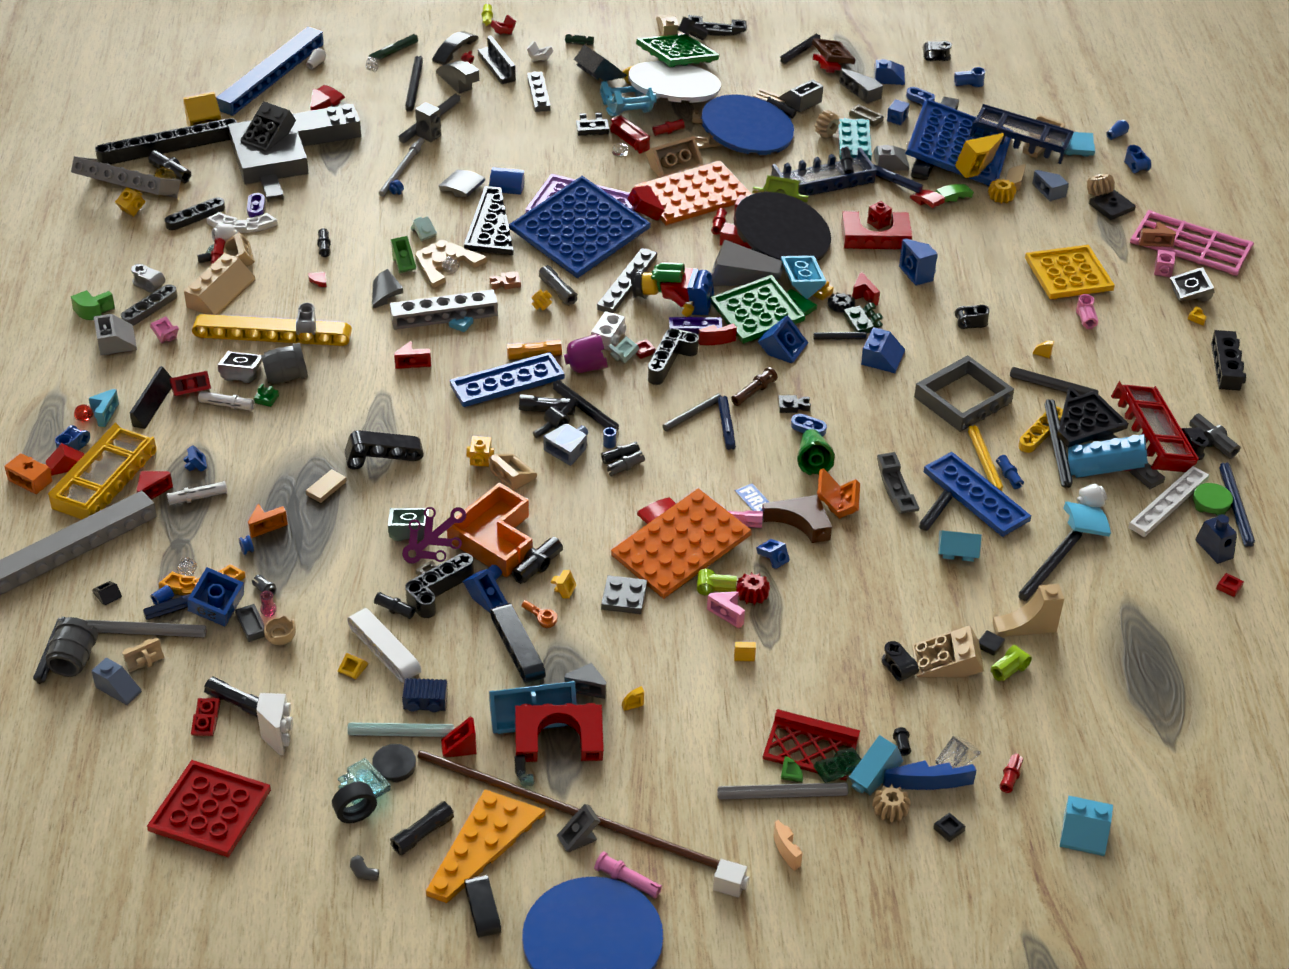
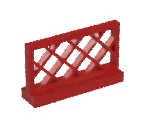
M777 709L763 753V759L783 764L785 756L791 758V754L800 751L804 758L795 761L800 769L847 781L856 748L859 744L860 730ZM777 728L784 729L789 735L779 739L776 735ZM801 734L807 735L809 741L800 744L796 737ZM792 739L796 747L787 751L782 743ZM826 740L831 746L821 750L816 742ZM813 744L817 752L807 756L803 749ZM778 745L783 753L777 756L769 754L770 749ZM845 745L852 748L849 753L842 755L838 747ZM834 750L838 758L829 762L824 754ZM820 756L825 764L819 767L814 766L811 760ZM842 762L845 771L844 773L837 772L832 766Z

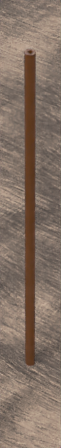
M422 750L418 752L417 758L561 812L574 816L579 811L577 807ZM598 816L601 821L598 824L599 826L715 869L719 865L720 860Z

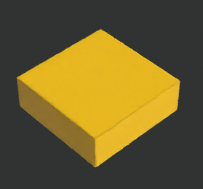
M735 642L734 661H755L756 642Z

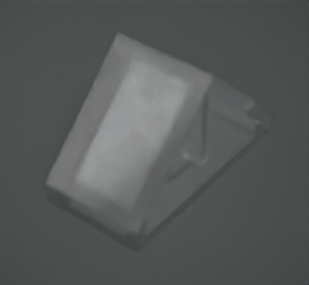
M952 736L935 763L939 765L950 762L952 768L962 767L979 756L981 751L965 738Z

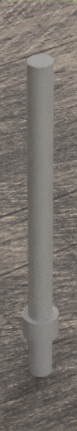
M420 137L416 143L411 145L407 155L378 192L380 196L383 197L387 193L389 183L395 181L413 156L418 154L424 143L423 138Z

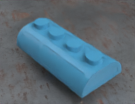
M1132 435L1130 437L1114 438L1100 442L1095 441L1069 447L1068 459L1071 476L1075 475L1076 478L1145 467V464L1148 463L1145 435Z
M575 681L489 691L493 733L515 732V706L522 704L543 705L547 703L552 705H564L567 703L577 705ZM554 723L546 726L545 728L569 725L563 723Z

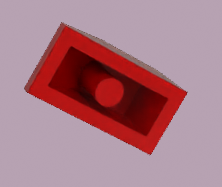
M649 185L632 188L627 198L636 212L656 221L660 219L665 210Z

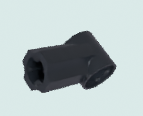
M683 16L678 31L703 41L708 35V29Z

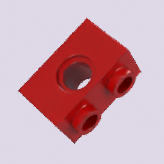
M208 371L169 378L173 396L211 389Z

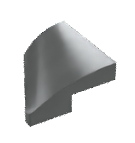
M388 269L382 271L373 280V308L388 304V298L403 293V287Z

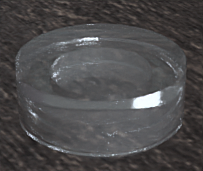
M617 143L612 147V154L616 157H624L628 154V146L623 143Z

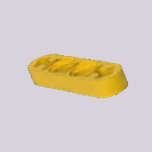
M1056 407L1059 421H1061L1063 409ZM1046 412L1020 437L1018 447L1022 452H1033L1051 434L1049 426L1042 425V423L1048 424ZM1032 433H1039V434H1041V435H1040V436H1036V435H1034V434H1032Z

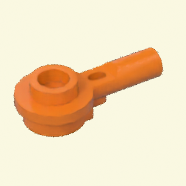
M527 600L522 603V607L537 617V622L542 627L551 628L557 622L558 616L555 611L551 609L541 610Z

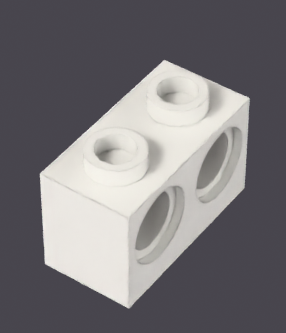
M605 311L591 331V335H601L605 350L611 351L608 346L610 344L613 346L617 345L620 336L625 334L627 327L625 317Z

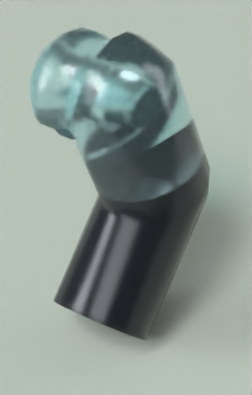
M210 245L206 253L197 255L199 263L211 261L210 255L214 245Z
M515 756V774L523 787L533 786L534 775H526L525 756Z

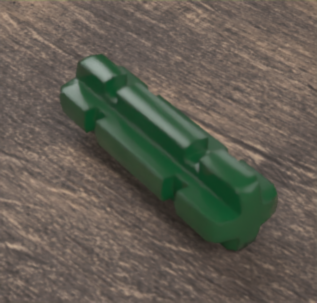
M566 34L565 42L593 45L594 37L588 36L587 38L582 35L572 36V34Z

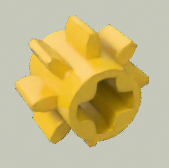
M540 289L531 297L533 300L531 304L536 310L539 308L545 310L552 303L550 300L552 295L547 290L543 292Z

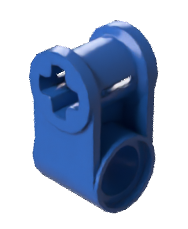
M1129 145L1127 147L1124 162L1133 173L1151 169L1150 158L1139 146Z
M70 425L55 438L56 449L63 443L79 451L88 444L90 432L87 430L81 431L76 426Z

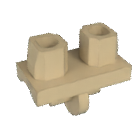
M158 638L148 639L143 644L134 648H127L122 652L129 672L144 666L149 668L153 662L165 658Z

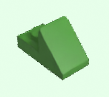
M408 236L391 239L393 261H396L399 273L416 270Z

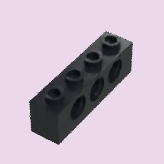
M1214 330L1211 347L1218 389L1240 391L1242 384L1246 382V373H1243L1244 362L1241 361L1242 350H1239L1240 339H1237L1236 331Z

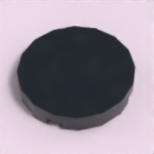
M401 744L383 746L376 751L372 760L375 775L386 782L387 780H392V782L406 780L413 774L416 766L414 752L409 747Z

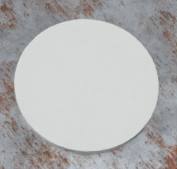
M663 61L637 64L630 69L628 77L631 85L638 91L647 94L648 88L652 87L656 98H668V101L681 102V100L689 101L690 103L707 101L716 97L721 87L719 79L704 69L689 64L686 66L676 65L675 67H669Z

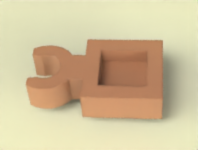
M518 271L502 273L501 277H489L491 288L494 290L500 287H504V289L521 287Z

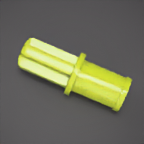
M490 4L483 6L481 14L485 26L491 24L493 18L492 6Z

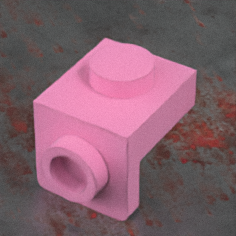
M166 316L150 325L161 343L170 342L177 337L178 326L173 327Z

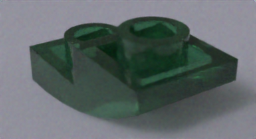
M852 747L837 751L831 758L816 761L813 767L824 783H828L851 774L861 761V758Z

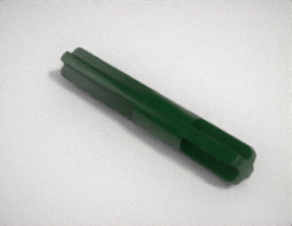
M412 34L370 54V62L374 63L418 42V36Z

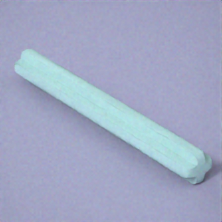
M350 722L347 726L348 735L445 737L455 727L453 724Z

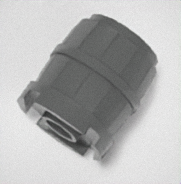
M293 343L292 346L276 347V349L266 351L261 355L268 383H287L300 377L301 379L308 377L300 343Z
M66 617L62 622L60 620L56 626L55 635L49 643L46 655L48 668L56 674L65 677H73L81 673L90 659L92 647L98 639L97 629L94 626L91 629L87 626V621L76 617Z

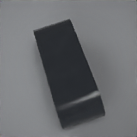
M488 875L465 879V890L477 937L501 933L500 919Z

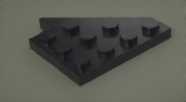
M1070 386L1067 391L1057 437L1069 448L1126 430L1129 423L1096 391L1080 395Z

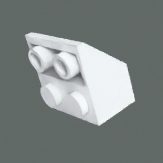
M260 693L257 716L261 738L279 755H284L285 747H289L290 743L288 730H292L293 717H289L291 704L287 703L286 694Z

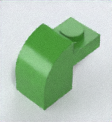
M85 290L71 296L73 310L79 317L85 320H94L95 316H101L102 313L115 308L113 295L110 291L93 297Z

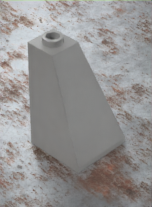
M724 240L711 272L713 285H745L770 275L775 279H780L783 269H781L782 261Z

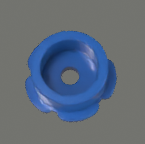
M399 180L391 181L389 183V190L394 195H401L404 186Z

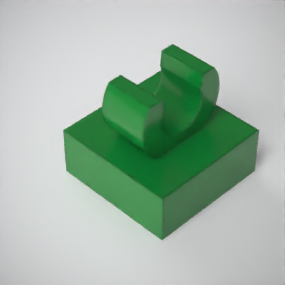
M261 383L257 389V394L254 396V401L256 404L272 407L279 397V391L273 389L272 386H269V388L264 387V384Z

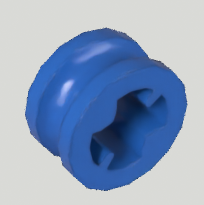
M249 535L245 539L239 538V544L244 555L248 551L254 552L253 543Z

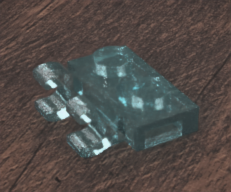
M366 758L347 767V774L338 778V781L341 783L338 786L339 789L353 782H364L372 788L376 798L391 790V784ZM362 799L354 800V801H352V803H353L354 805H356V804L359 803Z

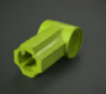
M702 569L698 572L697 592L704 596H708L710 593H714V591L736 592L737 576L717 575L711 569Z
M1012 645L1006 651L1004 657L991 666L990 671L997 681H1005L1016 671H1024L1030 665L1032 657L1018 646Z

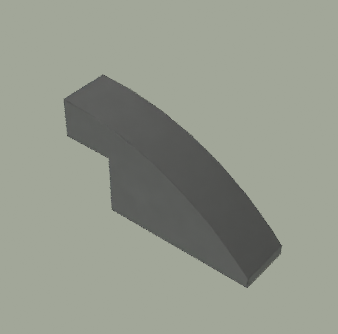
M455 61L436 69V73L459 94L472 90V83L479 81V70L465 61Z

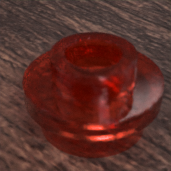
M82 404L75 408L74 417L76 420L87 421L92 418L93 410L88 405Z

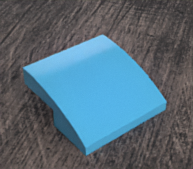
M1065 501L1063 509L1069 515L1067 523L1074 531L1110 537L1109 523L1100 507H1090Z

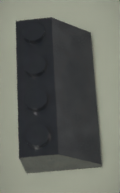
M583 45L573 59L577 62L576 66L598 81L599 79L610 81L627 76L610 61L586 45Z

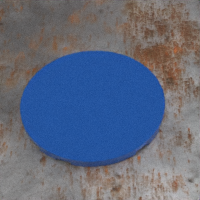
M731 94L716 97L704 106L701 115L705 131L710 133L715 141L729 149L745 154L753 152L758 153V155H770L771 152H780L790 145L794 136L793 123L781 109L767 101L752 96Z
M581 877L562 882L546 891L537 899L526 916L522 932V944L530 969H655L662 953L663 928L655 907L637 889L615 879Z

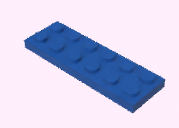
M551 352L451 379L450 387L461 405L467 407L565 379V373Z
M953 452L924 466L923 472L943 489L951 492L954 498L1002 537L1031 521L1032 515Z

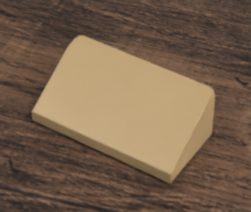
M1026 164L1015 166L1008 170L1006 180L1014 183L1016 191H1020Z

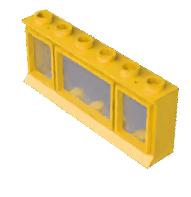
M115 422L48 493L51 508L79 519L87 518L103 510L123 490L124 486L133 479L134 475L144 467L145 463L155 455L157 447L154 437L150 438L123 429Z

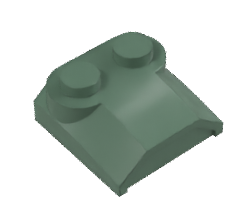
M390 508L388 520L389 537L395 541L410 539L409 522L411 520H418L421 527L418 530L417 541H422L424 539L426 519L424 510L426 508ZM417 522L411 523L412 529L418 528Z

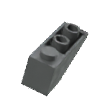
M841 69L839 82L868 104L882 99L883 85L877 80L850 70Z

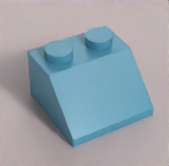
M941 530L939 531L938 554H943L944 559L954 560L955 556H962L963 561L974 562V558H979L982 535Z
M1068 796L1064 811L1060 847L1105 856L1113 805Z

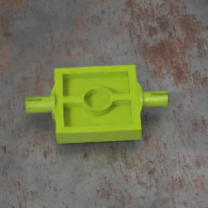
M767 175L766 184L763 188L754 186L752 192L783 193L806 203L809 197L799 194V180Z

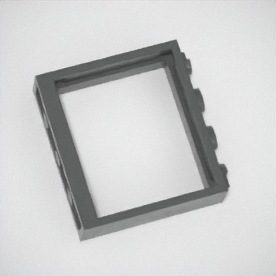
M967 355L916 383L914 398L961 432L1012 403L1014 388ZM969 374L994 392L995 395L962 413L935 392Z

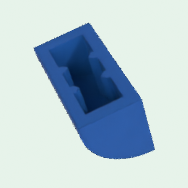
M492 167L489 180L490 187H500L502 193L522 194L525 184L524 170Z

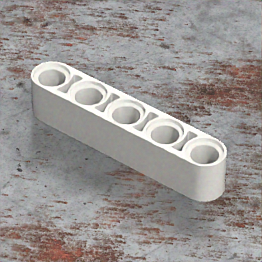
M364 608L347 618L351 630L400 682L403 683L405 678L410 679L421 673V666L417 659L370 610Z

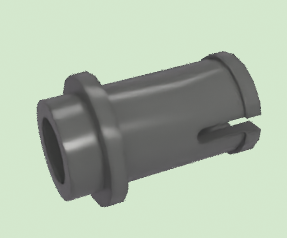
M260 574L254 577L256 581L252 580V585L257 587L263 596L272 597L275 595L277 589L273 582L267 581Z

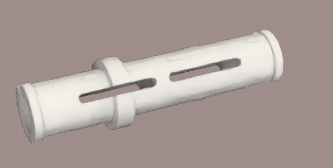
M201 391L198 396V401L201 403L228 406L235 410L239 408L252 411L255 405L254 399L241 398L239 395L228 396Z
M225 481L192 489L187 487L182 491L167 493L169 506L182 502L191 503V500L226 494L227 487Z

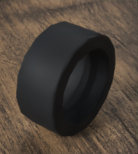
M353 782L345 785L334 794L332 799V807L337 818L347 824L366 819L375 811L377 806V799L372 788L364 782ZM362 799L356 805L346 807L352 801Z

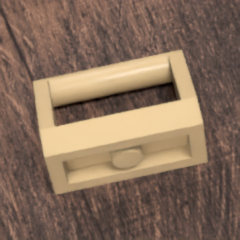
M240 232L225 241L223 253L228 254V250L238 249L239 254L234 257L239 258L245 266L255 263L250 242Z
M512 453L494 454L490 457V471L513 491L537 478V473ZM512 462L514 465H516V466H517L520 470H522L523 472H517V471H515V470H514L510 465H508V464H510V463Z

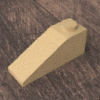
M672 15L656 16L662 36L678 34L679 25L676 17Z

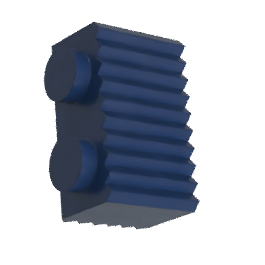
M405 678L402 695L403 709L412 712L418 710H429L431 712L446 711L448 698L446 679Z

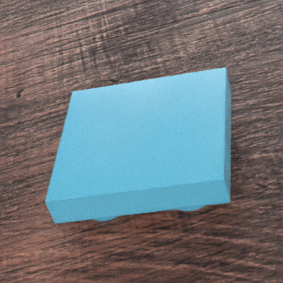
M1074 132L1066 155L1094 156L1093 133Z

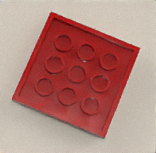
M191 760L148 823L147 829L149 832L229 858L269 795L271 786L267 783Z

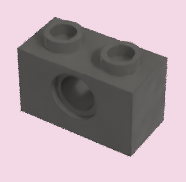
M427 102L415 108L417 136L429 142L440 137V108Z

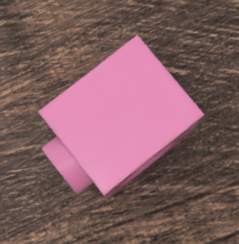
M1158 250L1154 275L1172 276L1175 252Z

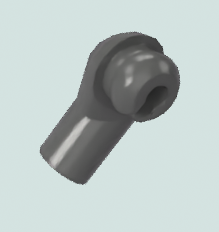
M360 855L351 858L350 868L357 878L378 881L379 869L367 868L364 858Z

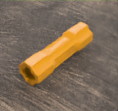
M561 340L528 344H507L508 360L529 358L551 352L553 356L562 355Z

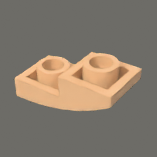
M777 820L774 826V840L777 849L786 863L795 871L801 867L803 853L796 844H793L794 834L792 830Z

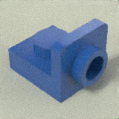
M770 539L756 547L758 555L770 558L772 568L774 569L790 561L785 543Z

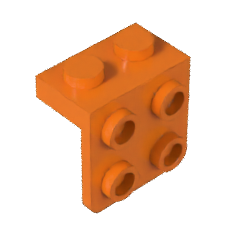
M823 468L819 471L817 495L828 506L829 510L840 519L859 510L860 483L855 479L840 486Z

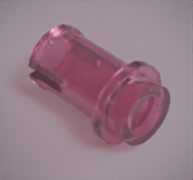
M263 591L260 594L262 604L260 611L264 616L271 617L277 610L273 600V593L271 591Z

